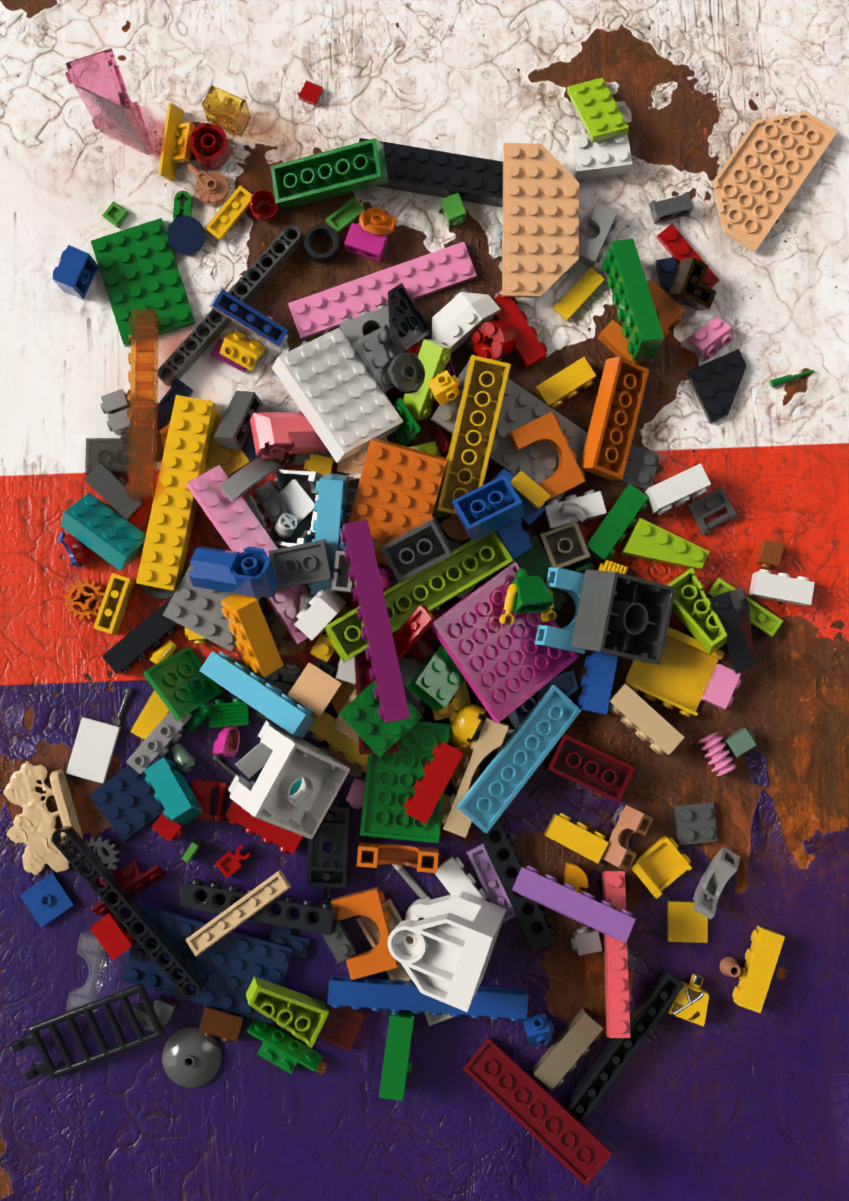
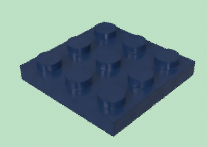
M130 765L89 794L123 842L165 810L162 803L160 804L156 800L154 788L150 787L146 782L145 772L139 774Z

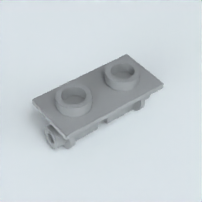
M295 662L283 663V667L267 675L264 679L278 680L279 674H282V681L296 682L300 676L299 672L302 665Z

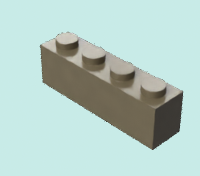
M582 1008L532 1068L533 1074L549 1089L553 1090L555 1086L559 1087L564 1081L565 1074L568 1071L571 1072L576 1067V1061L580 1056L583 1057L590 1049L589 1045L601 1037L603 1033L602 1025Z

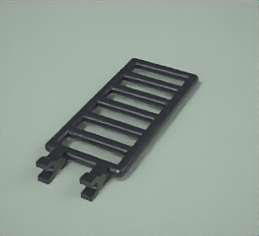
M140 983L29 1026L30 1035L17 1038L16 1043L12 1044L11 1047L15 1053L27 1046L36 1045L43 1063L34 1064L29 1067V1071L24 1073L28 1081L46 1072H49L51 1078L62 1076L162 1038L165 1035V1031L144 985ZM138 993L155 1032L147 1035L144 1034L128 999V996ZM118 1000L121 1001L137 1036L136 1039L128 1042L110 1003ZM99 1007L103 1008L119 1043L118 1046L110 1049L92 1010ZM81 1014L85 1015L101 1052L91 1055L74 1017ZM65 1020L84 1058L76 1062L73 1061L56 1025ZM47 1027L66 1064L57 1069L39 1033V1030Z

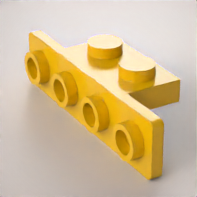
M173 103L168 104L158 172L160 176L169 181L175 180L178 163L190 161L192 151L190 139L191 133L195 128V125L191 122L183 123L184 110Z

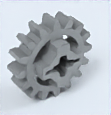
M103 836L98 837L97 841L95 837L90 838V842L85 841L89 847L95 845L93 852L101 858L103 864L109 863L107 868L111 873V869H117V865L114 863L120 861V859L115 857L119 853L118 850L114 851L113 849L116 844L110 845L109 838L103 841ZM88 862L86 866L92 871V864Z

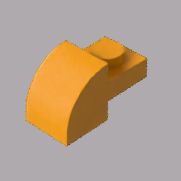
M566 862L563 882L576 888L575 892L582 894V890H579L580 887L588 888L586 874L576 864Z

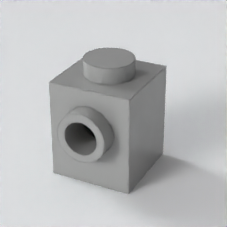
M581 927L577 929V932H573L574 938L571 939L573 951L576 950L579 956L602 951L597 930Z

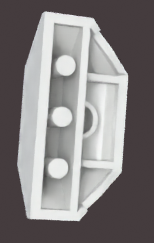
M460 292L432 317V339L451 347V354L471 337V333L478 325L488 322L501 309L489 295Z

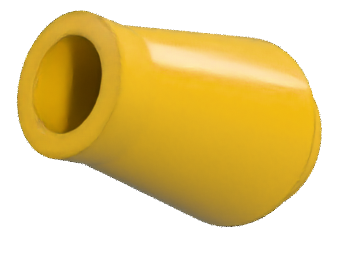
M168 640L151 654L152 657L149 660L156 665L172 656L177 646Z

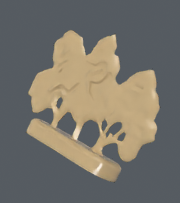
M26 761L21 765L19 771L13 772L10 782L6 785L3 792L11 803L23 808L22 814L15 816L14 826L9 829L6 835L16 844L25 843L27 845L22 855L23 867L26 872L38 875L44 869L45 864H48L56 872L68 870L70 862L52 842V834L56 831V817L60 816L63 827H72L82 839L83 835L66 776L60 769L53 771L50 774L51 789L44 783L47 777L46 767L41 764L33 766ZM35 787L43 788V792L46 791V793L40 794L36 792ZM54 795L58 811L49 812L46 807V801L49 796ZM42 796L46 797L44 801H41ZM61 832V837L64 839L66 834Z

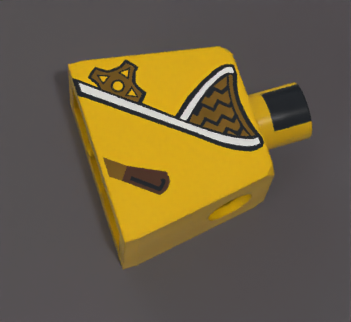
M692 974L689 984L680 981L684 987L667 1008V1013L704 1027L709 993L701 989L704 978Z

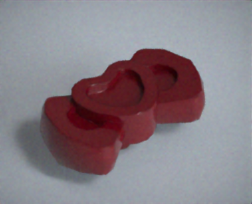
M440 425L433 426L430 430V435L436 441L437 447H439L441 452L449 451L451 441L447 440V436L443 433V427Z

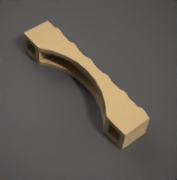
M487 716L485 721L481 719L477 731H480L478 739H473L470 747L473 750L471 757H466L463 768H466L463 776L459 775L456 786L459 787L456 794L452 793L449 804L452 805L449 812L445 811L441 823H444V830L466 838L472 821L459 811L456 806L469 791L472 776L483 758L492 750L502 745L509 727L508 724L502 722L495 724L493 719Z

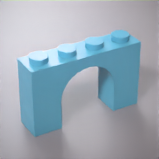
M549 568L546 585L549 588L562 590L570 594L575 602L576 611L574 619L565 628L560 629L538 625L535 644L585 654V650L571 647L585 574L562 568Z

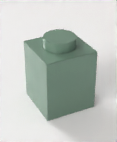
M740 728L722 740V742L726 743V748L730 751L729 753L732 757H738L756 746L754 742L755 736L746 728Z

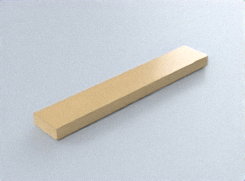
M279 870L185 939L195 956L200 955L292 886L282 871Z

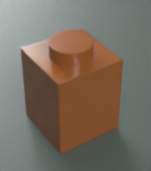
M767 539L761 541L755 564L761 565L760 568L766 570L778 567L784 544Z

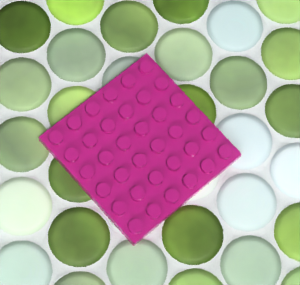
M516 561L438 617L430 626L495 724L501 722L579 657L575 652L535 644L538 625L559 628L555 620L543 622L541 619L542 612L514 614L512 611L511 614L514 616V622L508 625V618L506 617L505 624L500 623V616L506 612L504 604L508 587L516 578L515 572L520 570Z

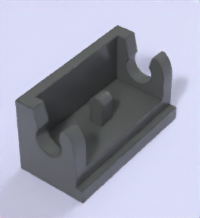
M688 192L681 196L657 202L653 200L649 203L654 224L690 215L694 208Z

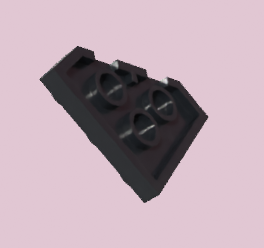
M402 283L388 291L390 338L401 354L430 334L432 328Z
M739 349L686 372L709 424L729 414L747 366Z

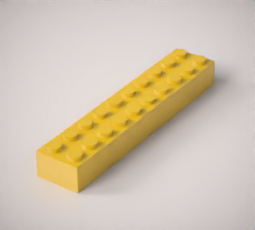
M180 395L175 397L136 580L137 584L175 592L182 580L198 504L186 484L202 475L205 471L218 409L217 405L212 401Z

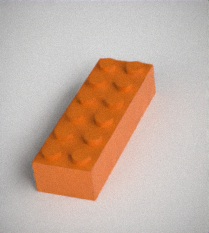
M622 357L606 359L580 467L584 471L607 480L623 479L649 369Z

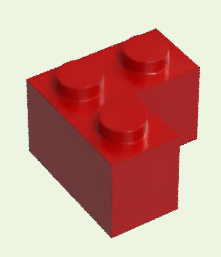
M112 912L90 927V930L112 961L136 943L135 938Z

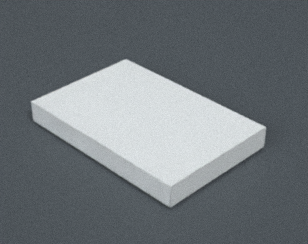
M82 717L66 774L105 783L121 727Z

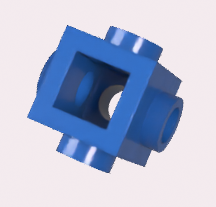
M545 1014L534 1015L523 1020L529 1047L544 1046L553 1041L551 1033H554L552 1021H547Z

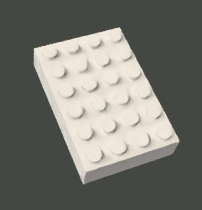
M340 328L278 356L272 366L274 372L337 463L368 447L373 437L383 439L394 433L404 422Z

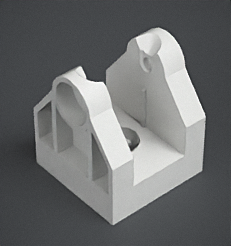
M266 720L258 737L261 738L260 742L271 748L273 752L256 782H249L236 774L228 788L230 792L229 798L254 817L312 840L350 768L319 748ZM302 778L299 790L293 795H289L292 785Z
M463 891L432 900L418 899L409 906L405 921H401L389 935L387 944L389 952L394 959L402 964L422 994L468 1012L483 980L507 909ZM411 936L414 942L408 943L406 937Z

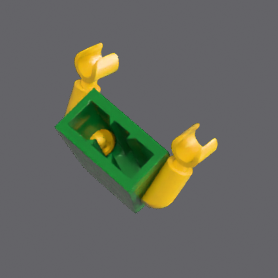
M526 569L516 571V578L507 590L504 604L506 612L500 616V623L505 624L507 617L508 625L512 624L515 620L511 614L512 611L514 614L542 612L541 619L543 622L555 620L556 613L552 611V608H554L553 591L544 583L540 576H528Z

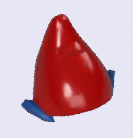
M62 531L58 542L65 546L71 558L70 565L83 567L81 562L92 550L71 534L65 535V532Z

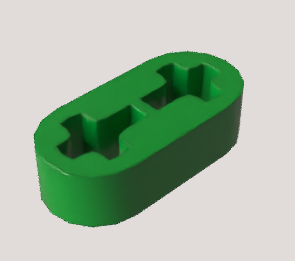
M179 191L174 197L173 220L182 216V212L184 216L192 217L193 201L187 191ZM183 197H186L187 201L184 202V207H182L179 200H183Z

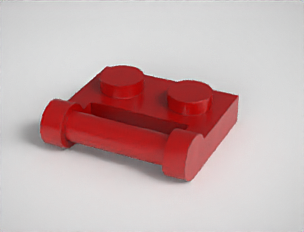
M193 780L192 792L203 810V813L194 819L224 822L223 808L225 789L228 788V782ZM214 787L218 788L215 814H210Z

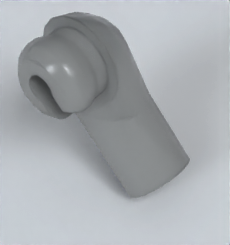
M565 503L559 509V514L562 517H566L568 514L575 515L581 522L588 517L587 513L577 504Z

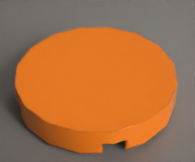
M369 208L366 212L363 210L360 214L359 224L369 233L388 235L394 232L396 228V218L394 216L391 217L386 210Z

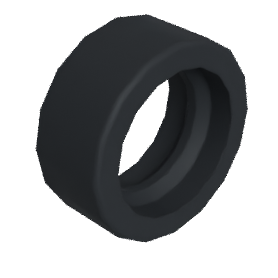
M325 224L315 225L305 235V250L313 261L328 263L339 254V236L331 226ZM319 234L329 235L333 240L332 249L327 253H316L311 246L312 239Z

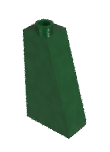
M535 535L530 540L532 548L513 559L511 563L516 561L520 569H526L528 576H540L546 584L548 570L552 567L539 538ZM550 588L553 591L554 608H552V611L558 613L565 607L563 602L566 601L562 590Z

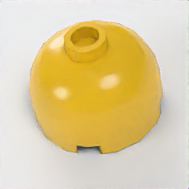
M466 704L459 711L455 709L450 719L453 721L452 730L455 736L469 744L486 709L475 704Z

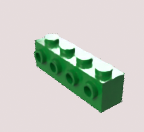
M629 484L586 544L588 552L601 561L605 558L610 559L615 552V549H613L614 545L622 542L626 536L624 533L626 528H631L636 522L635 515L638 511L642 513L648 505L645 502L648 496Z

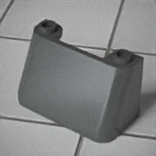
M277 469L275 485L282 491L295 479L315 504V500H318V493L315 491L316 481H319V478L323 475L311 471ZM313 509L297 525L290 537L279 536L275 531V527L268 528L266 532L274 544L281 548L312 542V539H315L316 532L313 531V521L317 519V512H314Z

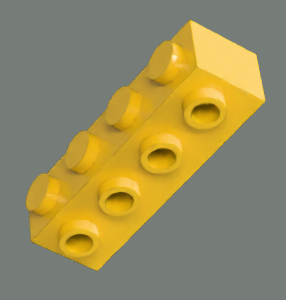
M758 925L756 930H753L751 934L752 944L745 953L746 962L744 968L740 969V981L732 994L733 1001L738 1006L761 1013L785 936Z

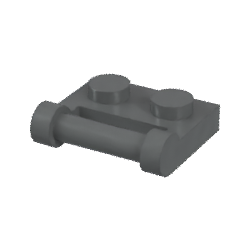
M722 487L687 506L703 536L724 522L737 518V514ZM725 508V514L707 524L704 523V518Z

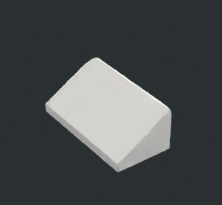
M260 742L235 765L248 778H251L266 764L273 750Z

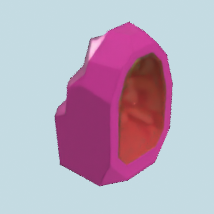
M236 726L225 727L219 733L217 740L214 742L213 754L223 757H235L240 744V732Z

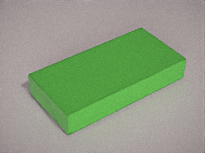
M353 197L325 220L339 235L351 223L359 219L363 210L364 212L366 210Z

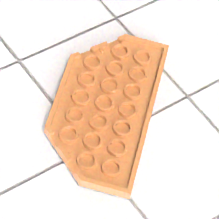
M807 111L790 116L788 114L776 116L768 120H755L713 181L723 233L755 253L838 131Z
M504 143L502 297L540 298L579 259V182L543 144Z

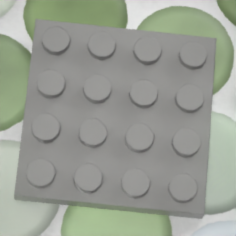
M190 565L163 616L232 652L236 646L235 641L237 639L230 632L228 627L230 624L229 620L225 618L221 611V608H223L221 600L233 593L193 587L189 578V571H193L194 566ZM254 597V598H256V599L258 600V603H259V601H260V599H261L262 597Z

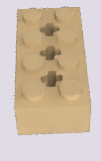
M620 684L612 692L608 710L614 715L619 714L622 717L620 721L628 728H634L636 730L635 734L642 741H648L651 744L649 747L655 753L669 755L685 738L626 684Z

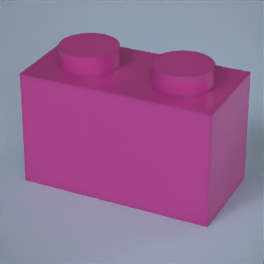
M351 223L344 243L345 250L381 262L388 238L387 235L369 233L359 223Z

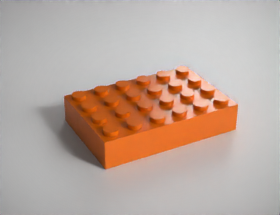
M373 437L369 443L348 523L368 520L372 541H377L374 550L376 561L378 564L390 567L380 549L382 543L432 518L448 459Z

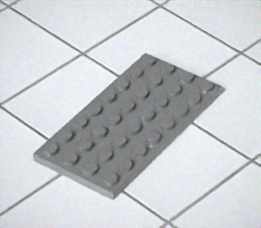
M469 361L457 378L460 384L458 386L460 395L442 406L439 405L431 420L452 434ZM508 378L489 459L505 470H511L515 475L523 471L535 483H539L556 472L559 466L557 450L547 442L536 441L515 451L507 434L552 411L553 415L555 414L558 417L559 427L568 438L567 444L570 450L572 449L575 452L576 462L580 467L588 433ZM565 492L551 498L550 500H558L559 502Z

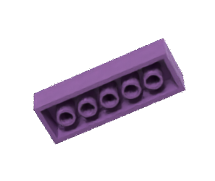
M527 866L526 869L521 868L513 886V892L623 943L627 942L636 920L632 918V913L624 909H620V911L612 909L613 904L604 900L599 903L593 900L595 896L587 892L577 893L574 886L564 883L562 886L556 883L557 879L550 875L540 876L538 875V870Z

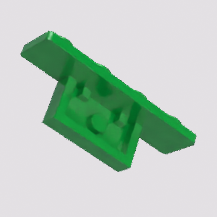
M254 1019L247 1030L249 1034L263 1041L257 1054L292 1074L297 1063L315 1072L323 1058V1055L262 1020Z

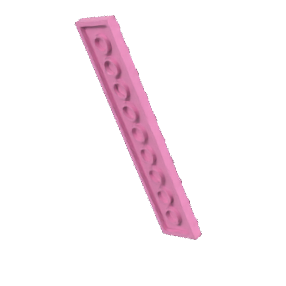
M464 242L290 302L288 305L302 340L339 327V324L346 318H356L365 311L372 312L381 305H388V291L401 283L412 299L416 300L476 279L477 275Z
M220 465L187 482L186 486L232 551L242 553L244 548L255 547L264 549L267 556H269L268 551L278 549L244 499L239 497L231 502L219 489L229 479ZM303 584L277 589L273 597H265L297 644L308 638L304 633L295 632L296 626L294 625L297 619L299 594H310Z

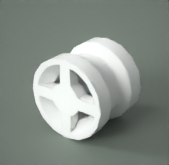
M282 514L275 525L276 533L281 537H290L297 527V519L291 514Z

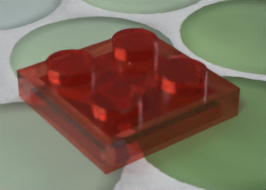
M327 1004L329 1014L317 1037L349 1052L366 1013L353 1009L351 1006L334 1008Z

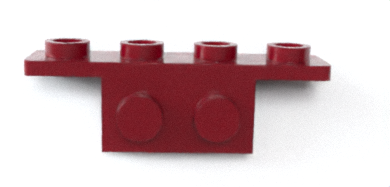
M135 860L113 873L115 878L131 896L143 892L146 887L158 882L167 874L159 865H155L142 874L139 864ZM103 879L101 883L105 886L106 882ZM112 892L113 899L118 901V895ZM102 900L91 907L92 911L99 916L107 915L111 912Z

